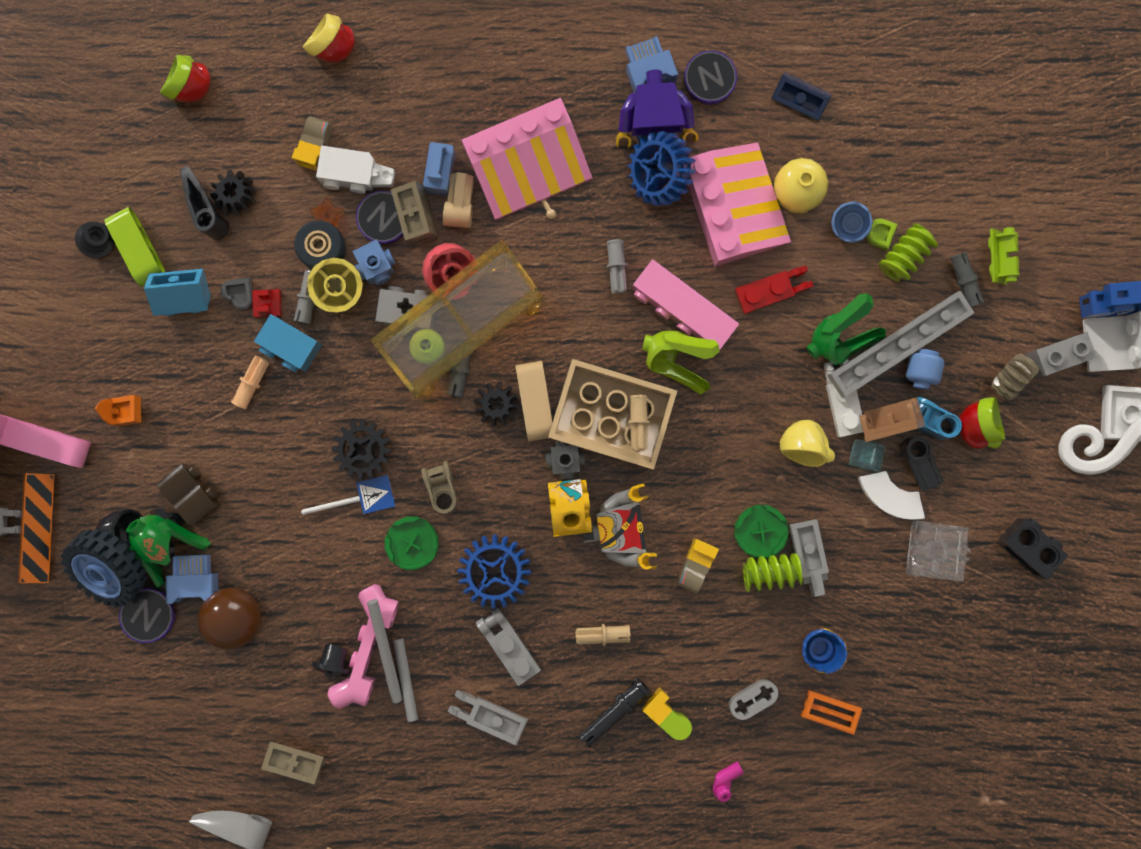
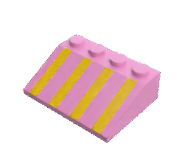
M561 98L462 139L464 150L495 221L592 179L574 127Z
M758 143L712 150L689 157L696 160L691 164V169H694L696 172L690 174V179L694 183L688 185L715 267L791 243Z

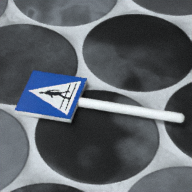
M388 475L356 482L359 496L303 509L301 513L305 515L359 501L361 502L363 514L395 507Z

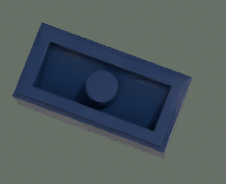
M784 72L771 99L819 121L832 94Z

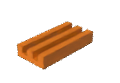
M808 690V698L805 700V707L801 712V717L853 735L855 734L862 712L861 707ZM814 698L853 711L854 716L813 703ZM812 708L850 721L851 725L849 727L811 714L810 710Z

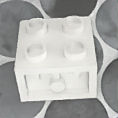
M1141 311L1128 316L1087 318L1083 320V332H1088L1097 358L1086 361L1088 372L1141 369Z

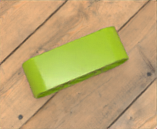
M130 207L104 219L132 277L140 287L145 286L149 274L165 272L141 222Z

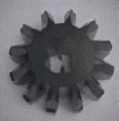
M227 170L226 177L217 174L220 182L211 183V187L216 191L210 193V197L216 200L214 206L217 209H222L225 215L233 212L235 216H240L241 209L250 212L247 204L256 203L252 195L257 193V189L252 186L253 180L250 177L245 178V174L242 171L234 174L232 170ZM235 189L236 195L232 197L231 191Z
M502 382L497 383L496 390H493L491 383H487L486 386L489 392L486 394L482 389L478 390V393L484 398L483 400L474 399V404L482 405L481 408L476 409L474 412L476 415L485 413L481 418L483 424L491 417L492 428L496 427L497 419H500L501 425L505 427L507 423L504 417L508 416L510 420H515V416L509 411H518L520 408L516 404H510L519 399L518 395L515 394L507 397L511 393L512 387L508 386L502 392ZM493 399L495 401L502 399L504 401L501 402L503 408L501 410L496 408L492 411L490 408L493 406L490 402Z

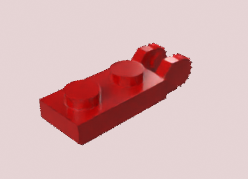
M807 266L795 268L788 272L783 271L735 288L743 314L794 297L795 294L813 288L812 281L803 282L792 288L789 280L808 272Z

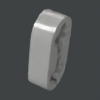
M761 679L731 697L729 701L730 712L739 720H746L777 700V687L766 679ZM762 686L772 689L769 692L770 697L768 699L761 696L755 700L754 697L761 693L760 688ZM738 700H741L743 703L752 700L751 703L745 706L747 710L745 713H742L740 710L735 712V708L738 707L736 703Z

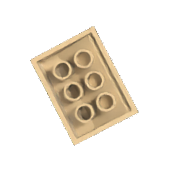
M572 359L548 438L654 470L677 390ZM631 395H647V420H650V424H647V450L634 451L631 449V424H628V420H631Z

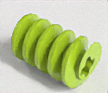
M914 223L913 227L906 231V235L899 239V244H895L892 247V252H888L885 255V260H881L878 263L879 268L887 277L895 282H900V278L908 281L911 277L907 270L915 273L918 269L914 262L922 265L925 261L921 254L929 257L932 253L928 246L936 249L938 243L927 229Z
M792 553L790 559H788L786 554H781L778 561L775 555H770L768 563L764 556H759L757 564L753 557H748L746 565L743 562V577L746 591L750 592L752 584H755L758 591H761L763 583H766L769 590H772L773 582H777L779 589H783L784 581L788 582L790 588H794L795 580H798L800 585H802V567L799 556L796 553Z

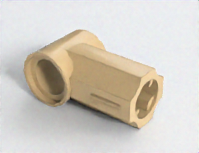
M458 172L450 175L448 201L445 202L443 210V226L471 228L473 176Z

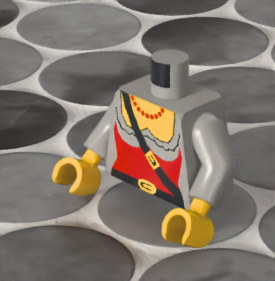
M639 484L631 489L613 494L600 506V513L596 514L597 525H592V533L583 534L584 543L600 541L601 552H605L608 559L623 566L642 567L646 570L656 569L657 566H651L648 559L650 556H657V554L646 553L639 502L648 499V495L644 497L639 495V488L645 486L644 484Z

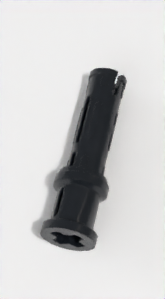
M636 677L634 683L626 691L617 694L616 701L578 734L579 738L583 743L586 742V746L590 748L592 744L627 713L630 715L636 712L635 708L647 697L651 698L653 696L652 692L641 679Z

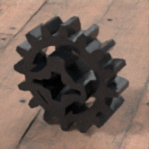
M361 420L358 427L352 421L350 422V430L342 427L341 431L344 435L342 437H334L339 442V445L332 447V450L338 452V455L333 460L342 462L338 468L340 471L349 469L347 474L349 477H353L357 472L358 479H363L365 473L370 478H373V470L376 469L379 472H383L382 462H390L385 455L392 453V449L386 448V444L390 443L391 439L382 437L386 432L384 429L375 431L377 424L373 422L367 427L366 421ZM358 432L371 433L366 438H359L355 435ZM346 443L349 444V453L345 455ZM359 444L367 445L365 448L366 455L357 454L360 451L358 448ZM379 444L380 452L377 458L375 456V447ZM359 461H365L369 466L357 468L353 465Z

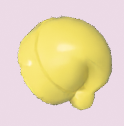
M800 420L793 423L780 439L782 454L798 464L819 467L835 459V453L829 448L825 432L818 423L812 420Z

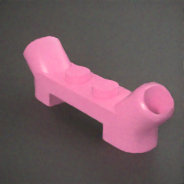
M377 584L364 589L358 595L369 619L367 625H362L358 635V641H361L359 651H354L350 660L349 667L353 668L351 676L331 686L328 690L331 704L338 709H342L351 703L366 707L376 678L366 675L376 644L367 602L373 599L378 600L385 628L389 629L392 627L395 620L399 601L386 598L382 588Z

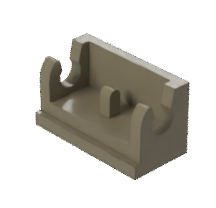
M414 181L391 189L405 241L420 243L422 238L434 239L439 237L424 186Z
M270 742L261 769L319 785L321 779L320 772L322 766L325 765V760L323 756Z

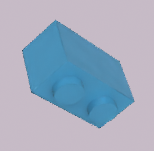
M203 269L149 274L144 287L153 316H171L177 313L207 311L211 298Z
M270 314L254 340L255 343L261 346L259 349L261 353L272 359L275 355L284 359L282 365L295 373L298 368L306 372L322 346L318 341Z

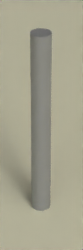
M377 599L368 601L367 605L392 703H399L403 700L379 602Z

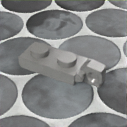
M817 519L790 524L789 529L794 551L801 561L803 584L809 583L812 597L826 595L823 580H828L827 573H829Z

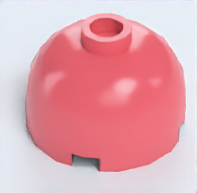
M444 243L434 247L427 254L423 261L422 273L425 283L435 294L444 299H456L464 296L472 283L475 284L478 276V266L476 259L467 249L455 243Z

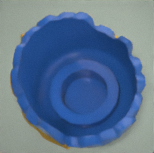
M821 628L812 631L804 638L802 655L806 664L815 669V671L831 674L841 670L847 662V646L837 633Z

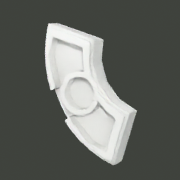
M886 471L858 477L860 486L867 498L882 511L901 519L925 518L919 492H907L899 489L890 481Z

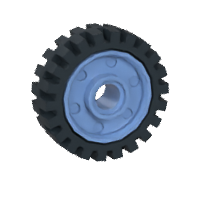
M88 529L85 532H81L61 554V558H63L61 563L63 566H66L64 571L66 574H71L69 579L72 582H77L76 587L79 590L84 589L86 591L85 595L88 597L94 596L95 601L99 603L103 601V604L106 606H125L139 593L147 580V576L144 575L146 570L144 567H141L142 561L134 558L137 554L133 550L128 551L126 543L120 544L119 538L115 536L110 538L109 533L105 531L101 533L97 529L93 531Z

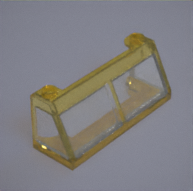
M502 239L370 341L416 399L419 396L425 398L436 389L433 385L438 378L520 315L528 313L531 316L542 307L540 303L543 302V295Z

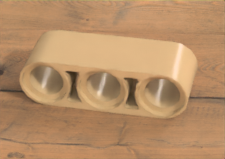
M542 361L515 365L528 442L549 439L548 436L553 422Z

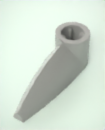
M234 811L204 812L193 815L189 822L247 849H263L272 825V821L265 817Z

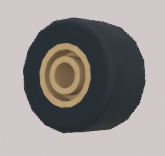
M321 220L311 221L302 226L296 234L294 241L295 252L300 261L311 270L322 260L330 258L344 259L345 240L339 230L329 222Z

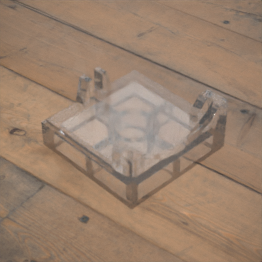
M912 521L906 574L963 582L965 563L970 560L966 555L967 552L971 551L967 547L969 527Z

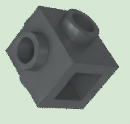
M557 441L556 447H550L551 453L546 454L547 470L552 469L553 475H558L559 480L574 479L575 473H580V467H585L584 450L578 451L577 446ZM564 454L569 455L571 458L570 463L567 465H563L560 462V457Z

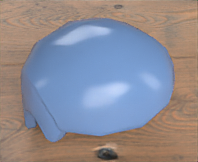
M856 201L841 204L834 211L831 219L834 234L839 239L848 243L863 240L871 232L873 224L869 209Z

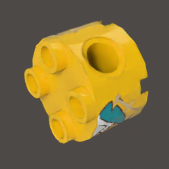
M586 479L548 483L553 536L592 533Z

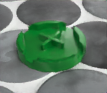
M754 505L746 508L738 516L734 525V537L737 545L744 553L754 558H759V556L768 558L770 555H777L785 547L788 540L789 531L785 517L779 510L769 505Z
M417 516L404 517L395 521L385 537V551L389 560L405 570H419L429 565L436 557L439 549V536L435 527L427 520Z

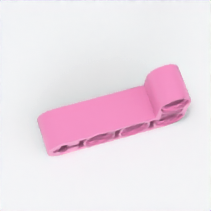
M0 414L1 445L70 466L84 467L91 445L90 441Z

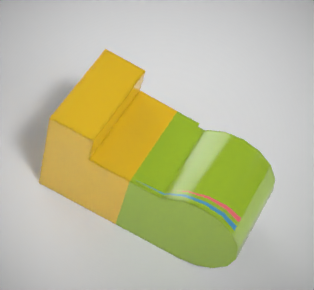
M659 687L653 696L642 706V710L672 738L684 740L691 734V722L685 714L676 712L666 703L669 696Z

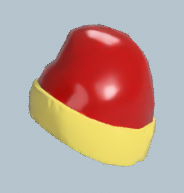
M327 13L302 48L309 55L322 61L338 63L345 60L352 53L355 45L354 32L350 27L343 25L338 16Z

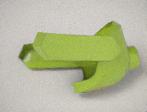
M661 331L654 336L645 335L642 350L647 351L646 364L648 369L678 381L700 395L711 389L707 380L674 363L680 351L702 359L713 358L720 352L719 344L715 340L695 338L679 331Z

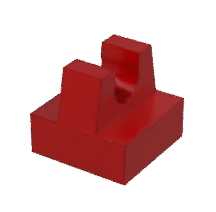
M280 289L252 290L254 318H268L270 314L275 317H282V291Z

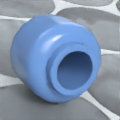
M919 349L917 353H913L909 357L906 378L914 382V388L930 390V385H938L941 382L944 360L939 357V352Z

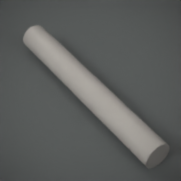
M403 638L393 640L406 716L407 721L412 722L418 720L405 644Z

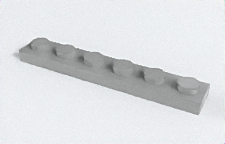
M958 291L827 376L841 398H844L973 315L974 311L962 292Z

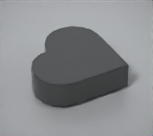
M250 277L228 280L222 284L221 295L224 299L233 302L236 308L246 311L253 307V282Z

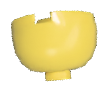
M799 158L791 160L780 169L774 179L773 189L779 204L784 209L792 213L802 214L813 210L822 203L827 194L828 178L825 170L819 163L812 159Z
M330 258L322 260L313 267L308 276L307 287L309 296L316 306L325 311L337 313L346 311L356 304L361 296L363 283L360 273L353 264L345 259Z

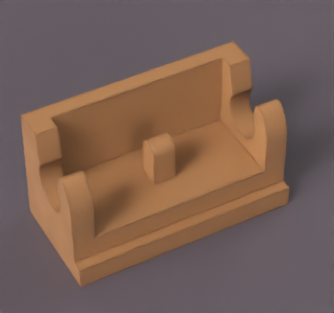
M917 397L865 411L864 415H860L865 442L925 427Z

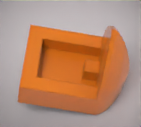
M129 395L104 399L97 404L95 410L105 423L119 427L141 423V396Z

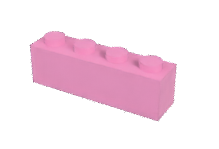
M653 259L632 286V290L635 292L633 295L640 302L652 304L656 307L655 312L663 319L668 320L671 318L678 324L676 327L679 331L687 336L692 334L696 338L715 340L719 344V349L722 348L739 325L738 322Z

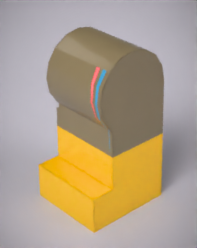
M312 116L307 118L303 135H301L298 147L294 149L292 159L298 166L317 171L321 146H328L332 130L331 122Z
M694 538L676 585L697 594L719 549Z

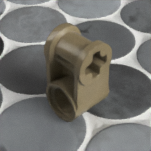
M444 461L443 465L434 468H421L422 477L434 510L444 515L454 513L458 508L459 501L448 461ZM443 495H450L452 505L448 509H441L439 499Z

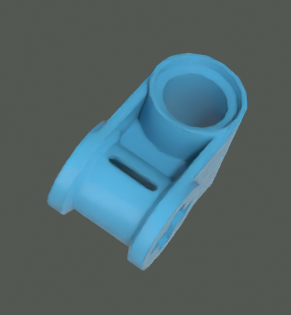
M917 397L925 427L918 428V430L924 431L940 440L955 437L960 433L962 424L959 417L938 407V405L925 398ZM942 420H947L950 423L951 431L949 434L942 431Z

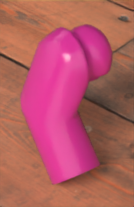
M738 761L715 775L713 793L721 802H726L731 798L730 788L732 780L744 774Z

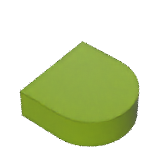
M885 219L874 220L871 232L866 236L867 241L875 247L888 250L897 224Z

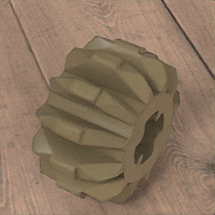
M1022 353L1017 354L994 378L992 387L1002 397L1004 396L1006 399L1012 400L1037 375L1039 367L1031 358L1026 357Z

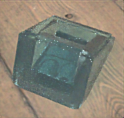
M854 439L848 465L880 472L885 446L880 443Z

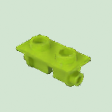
M1014 227L1004 228L1003 231L992 228L990 229V238L988 240V247L991 251L989 273L992 282L1003 285L1017 282V277L1020 276L1019 257H1009V253L1018 252V233L1015 232Z

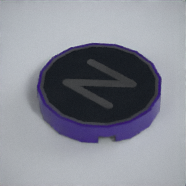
M714 50L703 51L695 55L687 64L684 74V85L688 94L694 100L701 101V103L706 105L718 104L726 100L734 90L737 81V72L732 60L725 54Z
M377 191L370 193L362 199L357 208L356 222L358 229L366 239L371 242L377 239L380 244H391L403 237L392 192Z
M142 588L128 604L120 607L119 623L123 632L130 639L140 643L154 642L165 637L171 631L176 620L174 604H166V593L156 588Z

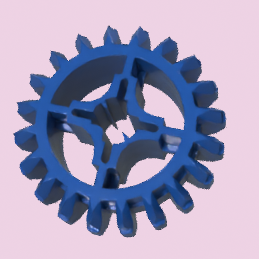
M665 131L649 133L648 137L640 138L641 144L633 145L636 153L629 155L632 159V164L627 165L631 169V174L627 178L633 179L630 188L637 190L635 196L643 198V202L652 203L655 206H661L662 204L670 205L673 204V201L681 200V194L688 193L686 185L694 183L690 179V174L696 172L694 169H691V164L696 160L689 158L692 149L685 147L687 141L679 139L677 134Z
M497 534L493 535L492 543H489L487 536H483V546H480L476 540L473 541L472 545L476 550L474 552L469 548L464 550L470 558L461 557L459 559L460 563L466 564V568H459L457 570L459 574H466V578L460 579L459 584L468 582L469 587L464 589V594H468L473 590L475 594L472 596L471 601L475 602L479 596L482 597L481 607H485L487 600H491V608L495 609L497 600H500L504 608L507 606V597L513 603L517 601L516 596L513 594L515 591L520 595L525 593L519 585L520 583L523 585H529L530 583L529 580L522 578L523 575L531 574L530 569H523V565L529 564L530 559L521 561L520 556L526 551L521 549L516 553L514 551L518 545L516 541L510 547L507 546V536L503 537L502 543H498ZM487 549H500L504 551L497 561H489L479 555ZM510 557L513 558L517 567L516 581H513L505 572V564ZM503 560V563L500 565L501 570L499 571L502 572V577L495 576L486 583V580L489 578L488 573L491 572L487 571V566L494 567ZM474 562L484 571V578L479 586L473 578L472 569ZM493 582H500L510 588L499 594L485 592Z

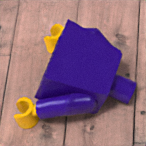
M661 70L647 71V84L637 85L636 92L628 96L620 110L618 129L621 132L616 137L617 147L619 146V139L622 137L628 139V148L631 146L632 138L629 134L631 131L632 136L649 135V133H658L660 131L680 133V138L686 141V136L689 133H693V140L697 142L698 134L692 129L695 123L691 102L682 91L677 90L675 83H663Z

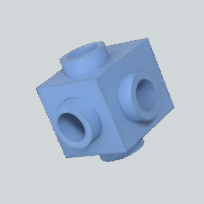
M377 239L352 251L359 263L355 265V268L360 273L361 279H367L371 285L374 283L381 285L391 279L390 275L395 273L392 265L396 263L389 249L384 251Z

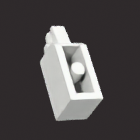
M321 146L316 178L327 189L339 190V187L350 188L351 192L365 194L366 191L374 192V187H393L395 170L376 164L369 152Z

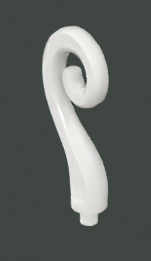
M1141 416L1128 427L1110 453L1100 459L1091 461L1079 459L1073 451V443L1080 436H1088L1091 439V444L1085 448L1084 454L1092 457L1102 451L1104 447L1103 435L1091 425L1082 424L1071 427L1060 439L1058 445L1060 459L1069 469L1080 474L1094 475L1113 469L1131 453L1141 440Z

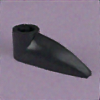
M183 167L180 169L182 184L194 226L213 240L223 239L229 232V223L216 213L206 191L189 167Z

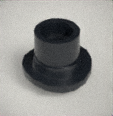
M87 222L77 229L74 237L78 250L83 255L92 259L105 257L113 249L114 240L107 226L103 223Z
M325 644L319 662H312L311 666L317 671L326 674L325 677L331 679V676H348L350 671L345 669L348 650Z

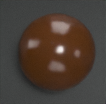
M223 588L215 591L202 603L198 613V627L204 639L211 645L225 650L237 649L249 643L255 637L261 625V610L257 601L251 594L239 588Z

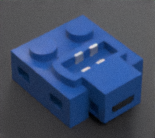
M1141 281L1109 283L1103 286L1104 290L1090 291L1086 295L1079 297L1081 318L1131 315L1141 311Z

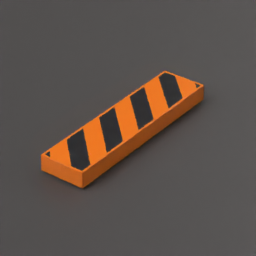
M24 473L18 583H49L55 474Z

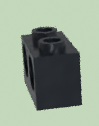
M1017 518L996 543L1037 579L1048 580L1069 555L1062 550L1063 545L1052 536L1047 537L1041 531L1043 528L1038 522L1032 518ZM1023 530L1028 536L1025 544H1022L1019 540L1020 533ZM1043 549L1048 553V559L1044 563L1040 559V553Z

